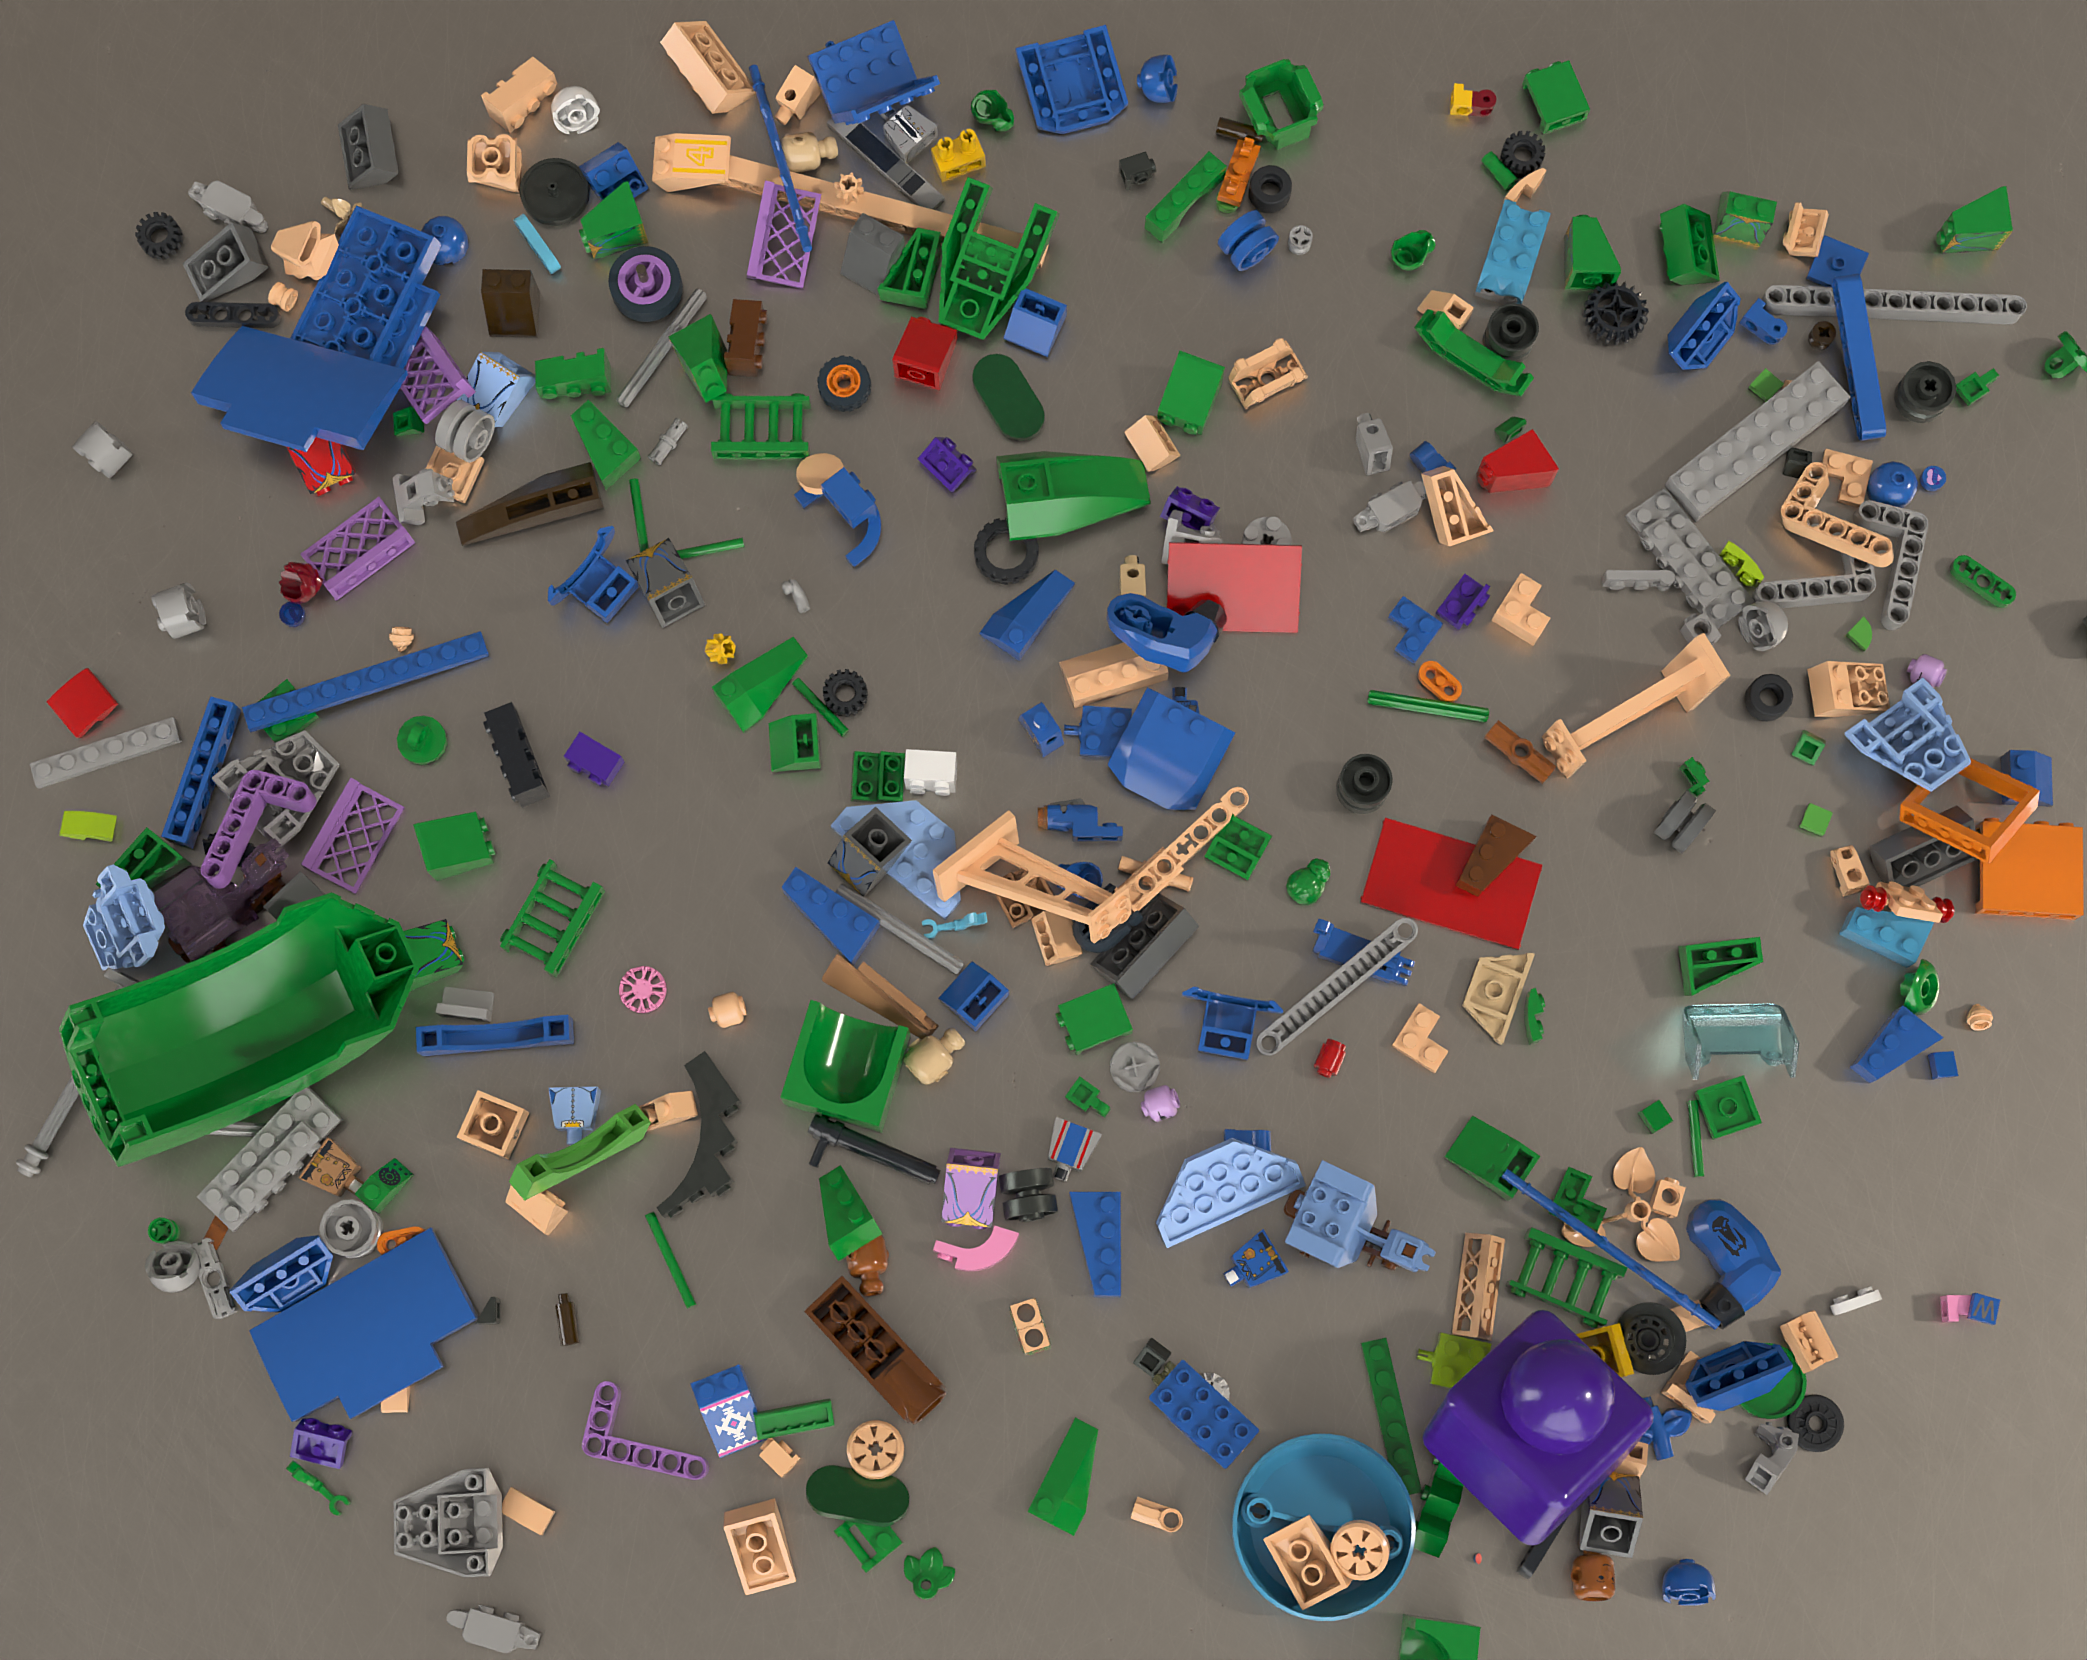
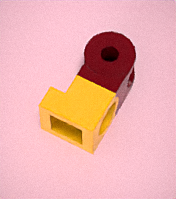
M1454 83L1451 91L1450 114L1486 117L1494 109L1497 100L1496 95L1488 89L1481 90L1480 92L1464 90V84Z

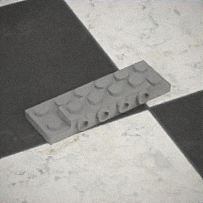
M1666 488L1626 514V520L1641 537L1643 546L1648 551L1651 550L1655 555L1656 562L1660 568L1672 571L1675 574L1673 584L1676 588H1681L1686 595L1689 605L1696 608L1700 614L1706 612L1717 629L1741 613L1744 607L1755 602Z
M309 1087L303 1089L289 1099L203 1189L197 1198L232 1232H236L254 1212L259 1213L268 1204L266 1199L272 1193L277 1194L286 1185L284 1180L290 1174L294 1176L303 1168V1160L308 1155L312 1157L322 1146L320 1143L343 1119Z

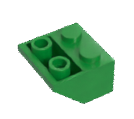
M816 713L790 715L769 723L772 772L821 768L819 727Z

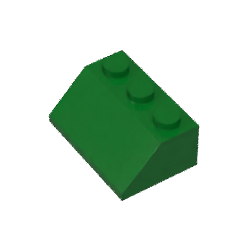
M1686 204L1660 213V230L1664 239L1663 251L1667 259L1668 267L1666 272L1669 280L1680 285L1719 282L1720 277L1710 215Z

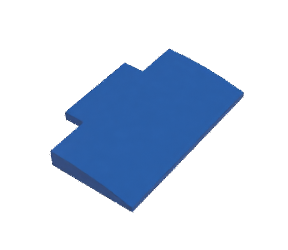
M356 206L338 241L339 246L327 274L319 279L290 339L404 369L441 295L422 284L442 243L434 236Z
M241 326L210 363L191 394L198 404L227 412L220 424L223 429L304 452L308 451L316 437L364 450L406 379L408 372L405 369Z
M429 1228L250 1329L249 1332L292 1422L305 1418L338 1398L349 1418L353 1419L444 1367L433 1344L477 1320L479 1316L433 1228Z

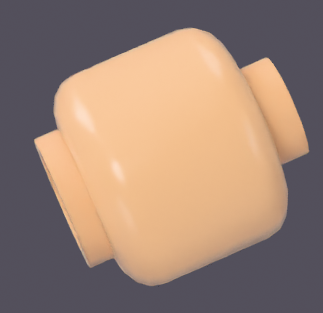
M735 992L715 996L712 999V1007L708 1008L711 1021H717L721 1028L740 1024L743 1022L744 1016L747 1015L742 995L738 996Z

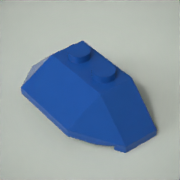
M1723 282L1695 299L1669 332L1668 352L1682 370L1707 368L1734 334L1738 316V305H1740L1741 298L1728 282Z
M319 1235L295 1238L253 1264L229 1292L244 1311L282 1312L326 1285L333 1253L327 1248Z
M1743 1341L1697 1360L1689 1379L1685 1383V1387L1697 1407L1724 1411L1770 1392L1793 1368V1365L1780 1345Z

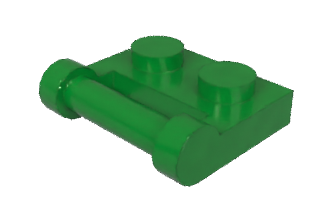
M845 1521L834 1530L837 1537H842L862 1563L861 1568L865 1573L903 1543L891 1526L878 1527ZM853 1525H856L877 1554L870 1558L849 1529Z

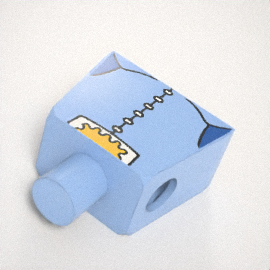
M598 1087L549 1088L554 1126L558 1131H567V1145H573L582 1140L583 1130H594L601 1090Z

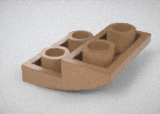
M1021 868L1014 873L1010 872L1003 876V878L1018 881L1026 876L1028 871ZM1034 877L1025 884V886L1055 896L1047 880L1041 877ZM995 894L1012 928L1030 921L1033 917L1045 911Z

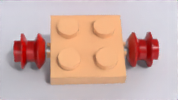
M1892 881L1889 883L1878 882L1876 887L1868 885L1860 895V902L1865 910L1873 908L1874 911L1880 912L1887 905L1896 916L1947 923L1955 912L1950 899L1945 898L1942 900L1940 897H1934L1930 900L1926 896L1925 891L1915 885L1907 887Z

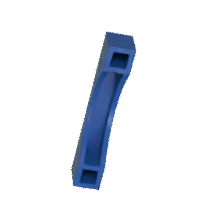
M569 1015L543 1016L498 1024L416 1027L417 1053L422 1056L574 1044L573 1019Z

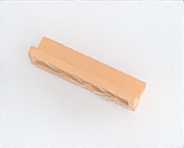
M1465 1233L1452 1335L1492 1341L1505 1239L1489 1234ZM1473 1239L1482 1240L1481 1250L1476 1255L1472 1251ZM1475 1264L1478 1272L1477 1276L1471 1280L1468 1276L1469 1269ZM1472 1290L1474 1301L1468 1306L1465 1302V1297ZM1468 1315L1471 1320L1470 1331H1462V1320Z

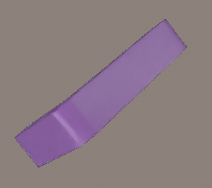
M251 770L245 773L201 865V874L212 887L221 889L230 883L267 803L302 813L310 812L314 809L317 803L316 797L305 783L259 770Z
M610 1381L601 1382L596 1387L582 1441V1449L586 1455L692 1480H700L708 1474V1461L701 1456L613 1437L612 1432L621 1399V1389L616 1383ZM607 1386H611L614 1389V1396L609 1401L604 1400L602 1397V1391ZM600 1412H605L608 1416V1421L604 1426L600 1427L596 1423V1416ZM597 1437L601 1440L602 1445L601 1449L594 1453L590 1450L589 1443L593 1438ZM620 1443H623L627 1448V1453L623 1458H618L614 1453L615 1447ZM644 1449H649L652 1453V1459L647 1464L642 1463L639 1458L641 1451ZM672 1454L675 1455L678 1462L674 1469L669 1470L665 1466V1459L668 1455ZM695 1460L700 1461L703 1465L702 1472L697 1476L693 1475L690 1471V1465Z

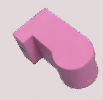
M1972 1295L1940 1296L1942 1322L1959 1321V1315H1968Z

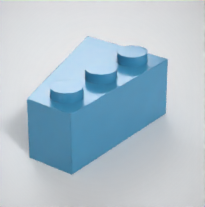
M1856 907L1848 913L1839 935L1908 968L1916 963L1934 922L1896 916L1893 912L1888 911L1876 912L1873 909L1865 910L1864 908Z

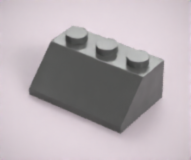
M362 104L338 124L348 189L350 190L386 184L398 174V163L396 161L395 144L392 138L388 109Z

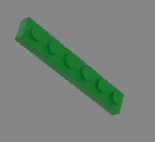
M1387 1338L1360 1343L1387 1461L1401 1477L1409 1495L1421 1493V1484Z

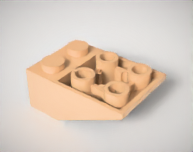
M1826 661L1807 669L1815 717H1843L1884 713L1890 708L1883 664Z
M511 1185L505 1201L548 1236L568 1213L563 1208L566 1203L548 1190L524 1201Z

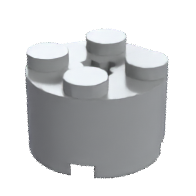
M95 421L79 437L72 448L81 456L88 458V463L98 472L101 471L108 478H111L129 460L133 453L114 434H110L103 425Z
M1274 516L1255 519L1246 527L1241 544H1262L1266 542L1272 545H1291L1292 539L1289 529L1279 518Z
M185 582L160 591L151 597L152 603L160 616L157 618L161 631L167 630L170 636L175 639L205 628L202 626L206 624L204 608L200 599H194L192 593L196 591L189 583Z

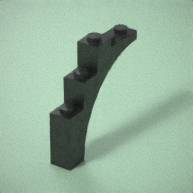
M706 1051L684 1065L694 1083L700 1103V1141L694 1161L684 1180L672 1195L656 1207L664 1218L668 1216L673 1218L681 1213L683 1205L689 1201L694 1203L705 1195L703 1191L706 1189L713 1197L716 1194L718 1197L724 1195L731 1189L730 1185L734 1182L717 1157L719 1155L725 1157L735 1150L734 1145L738 1142L721 1117L725 1115L727 1118L736 1113L741 1102Z

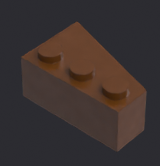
M733 299L729 322L731 325L730 334L727 335L729 347L728 352L724 354L728 375L757 377L758 369L763 367V355H760V347L765 346V332H762V325L767 324V310H764L762 301Z
M1491 814L1456 886L1475 896H1479L1537 836Z

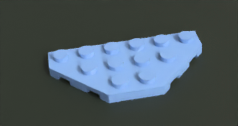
M917 800L846 807L831 824V828L842 837L874 807H877L912 840L887 874L946 920L961 902L960 890L946 902H943L937 894L933 869L956 852L954 830Z
M1230 1138L1185 1158L1156 1221V1225L1166 1248H1169L1306 1186L1295 1160Z

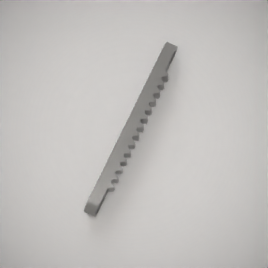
M1400 918L1263 1030L1256 1040L1258 1050L1267 1056L1279 1052L1411 943L1418 934L1417 924L1410 918ZM1402 923H1408L1412 927V934L1407 938L1401 937L1398 933V927ZM1270 1035L1275 1038L1276 1046L1274 1049L1266 1050L1262 1047L1261 1042L1265 1036Z

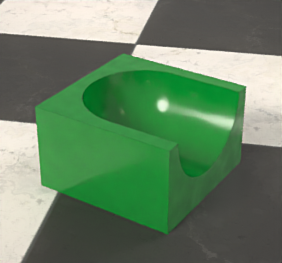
M810 1000L780 1098L786 1106L820 1116L823 1114L834 1120L882 1133L904 1062V1055L907 1052L911 1039L909 1028L900 1025L892 1027L867 1022L834 1011L820 1002Z
M1403 1614L1398 1660H1478L1481 1627L1466 1622Z

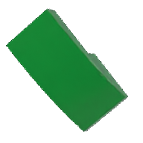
M1536 988L1531 989L1527 993L1524 1007V1023L1529 1045L1541 1041L1544 1034L1542 1023L1540 1020H1536V1017L1544 1012L1545 1001L1542 994L1537 993Z

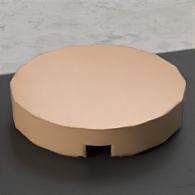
M819 453L808 456L797 467L796 476L798 484L808 493L823 494L821 484L841 470L844 465L839 458L831 454Z

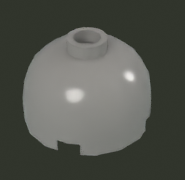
M1761 600L1741 610L1743 615L1738 620L1740 632L1747 643L1751 640L1756 645L1753 647L1754 649L1766 651L1782 642L1788 631V621L1779 605L1774 602Z
M168 1242L163 1244L164 1249L157 1253L155 1250L150 1253L146 1259L145 1270L152 1284L158 1289L170 1293L179 1292L188 1288L197 1279L200 1261L196 1250L188 1242Z

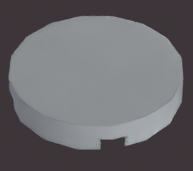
M1129 1042L1121 1045L1113 1053L1110 1060V1074L1113 1081L1121 1089L1129 1092H1141L1150 1088L1156 1082L1160 1072V1062L1156 1052L1149 1045L1142 1042Z

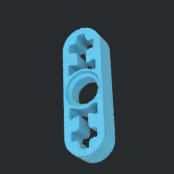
M523 213L513 219L518 230L548 272L553 274L561 269L559 262Z

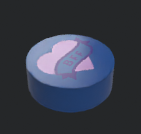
M1929 466L1920 475V483L1928 491H1937L1946 482V474L1938 466Z

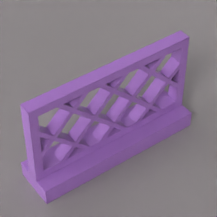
M765 180L747 278L803 289L810 252H805V255L797 260L790 252L789 248L800 242V239L793 226L795 222H791L784 212L790 205L787 204L781 208L776 200L778 191L785 192V188L782 185L774 184L775 182ZM795 188L796 195H800L798 201L804 197L815 199L814 208L807 213L800 206L803 218L810 225L808 235L812 245L821 194ZM775 204H776V206L778 207L779 210L774 213ZM782 213L788 225L777 232L772 224V219ZM813 213L812 220L810 221L808 215ZM791 227L798 239L786 246L779 234ZM770 229H772L775 234L769 237ZM777 236L784 248L772 255L767 245L770 240ZM787 251L793 263L782 269L775 257ZM767 252L770 257L765 260V255ZM772 260L779 272L773 276L763 275V265ZM804 260V261H803V266H802V268H801L798 263H799L800 261ZM796 265L801 273L800 281L789 280L784 272ZM782 274V276L784 277V279L777 278V277Z
M425 326L421 333L422 338L417 341L406 364L405 370H407L408 375L400 388L422 421L427 425L461 395L465 394L469 398L476 391L442 342ZM425 347L423 356L416 357L417 353ZM428 362H434L431 370H425ZM414 363H420L418 371H412ZM438 375H443L441 383H435ZM429 376L427 384H421L422 378ZM415 377L413 385H407L409 378ZM446 389H454L449 395L444 397ZM432 390H438L436 397L430 398ZM418 391H424L423 397L416 399ZM427 404H433L432 409L425 414Z
M377 497L300 555L307 564L309 563L314 569H317L320 577L323 579L322 583L337 601L415 544V542L381 498ZM380 506L383 509L381 519L370 518L371 512ZM356 523H364L362 533H351L352 526ZM369 524H380L378 534H367ZM385 525H396L398 528L391 535H383ZM337 537H343L342 548L331 547L332 540ZM349 538L360 539L358 549L347 548ZM365 540H377L376 546L370 550L364 549ZM316 552H324L322 562H312L309 557ZM330 552L340 553L339 563H327ZM346 553L357 554L356 560L353 563L344 564ZM326 568L337 569L336 575L327 581L324 578Z
M350 778L301 863L302 867L356 894L405 807ZM362 791L372 796L373 806L363 809L359 808L357 800ZM376 799L384 803L377 804ZM356 804L357 810L352 811L354 805ZM389 805L397 809L393 818L382 821L378 808ZM376 809L379 822L365 826L361 813ZM359 814L362 827L348 831L345 824L346 819L349 816ZM389 823L388 827L385 830L384 824ZM381 825L383 836L380 840L370 843L366 829ZM343 826L345 832L339 833ZM364 831L367 844L352 847L349 834ZM346 835L350 849L335 853L334 840ZM377 845L375 850L372 851L371 846ZM331 847L332 854L326 855ZM368 847L371 855L368 862L357 864L354 851ZM351 852L355 865L340 869L337 856ZM334 857L337 867L336 871L326 873L318 869L323 860ZM364 867L362 873L360 874L359 868ZM356 869L358 880L354 887L344 882L343 872ZM339 874L340 880L332 875Z

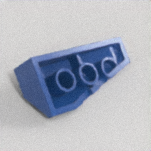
M1057 570L1052 571L996 611L979 634L1020 661L1074 587L1075 582Z

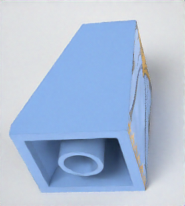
M480 352L467 376V380L476 392L469 398L463 394L457 400L462 399L475 406L476 410L480 409L492 415L495 420V427H503L535 384V374L500 352Z

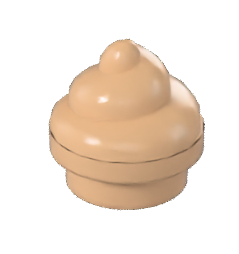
M392 627V632L389 633V640L393 642V646L399 652L404 651L414 639L412 628Z
M1977 1003L1972 1006L1966 1019L1973 1030L1980 1031L1988 1029L1992 1025L1993 1016L1990 1010Z

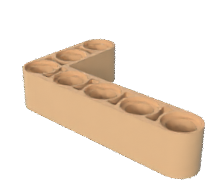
M1813 462L1809 464L1781 507V516L1785 529L1874 566L1886 567L1893 562L1894 555L1892 542L1889 538L1815 509L1829 486L1827 467L1823 463ZM1815 476H1821V477L1818 478V479H1814V478H1813V477H1815ZM1804 495H1809L1807 498H1801ZM1815 523H1818V524H1819L1818 526H1814V527L1811 526L1812 524H1815ZM1836 532H1840V533H1841L1840 535H1836V536H1835V535H1832V534H1834V533H1836ZM1858 541H1863L1862 544H1854ZM1880 550H1885V551H1886V552L1881 553V554L1877 553V552L1880 551Z

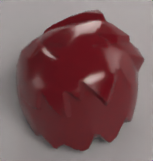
M288 562V564L284 565L285 571L281 572L282 580L279 581L281 586L280 593L284 598L293 603L301 604L308 602L317 594L322 586L323 579L320 577L317 569H314L309 563Z

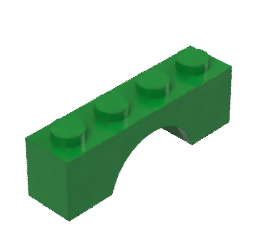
M1208 151L1146 215L1145 229L1163 243L1179 226L1180 221L1189 208L1206 193L1210 194L1224 180L1227 165Z

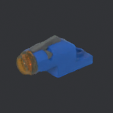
M1081 798L1050 803V805H1044V807H1038V827H1044V830L1069 832V829H1072L1073 842L1122 841L1123 826H1117V823H1103L1102 826H1098L1097 807L1086 805Z

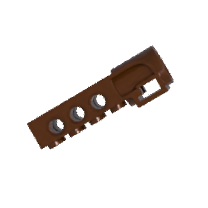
M843 1276L836 1280L804 1311L907 1423L911 1422L915 1425L922 1421L946 1396L944 1391L946 1387Z

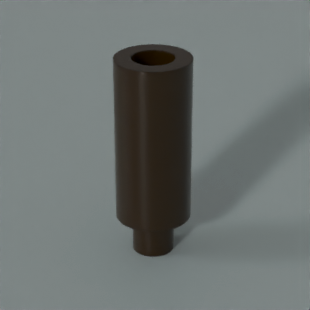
M1223 117L1219 118L1216 134L1243 141L1247 137L1262 142L1263 135H1257L1254 126Z
M568 1293L558 1294L559 1304L555 1305L560 1345L578 1344L579 1337L574 1302H569Z

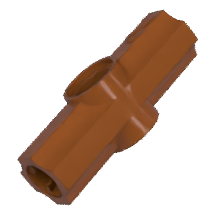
M1499 720L1484 737L1507 755L1512 764L1522 767L1542 784L1557 767L1535 750L1529 740L1520 738ZM1515 748H1523L1526 756H1518L1515 753Z

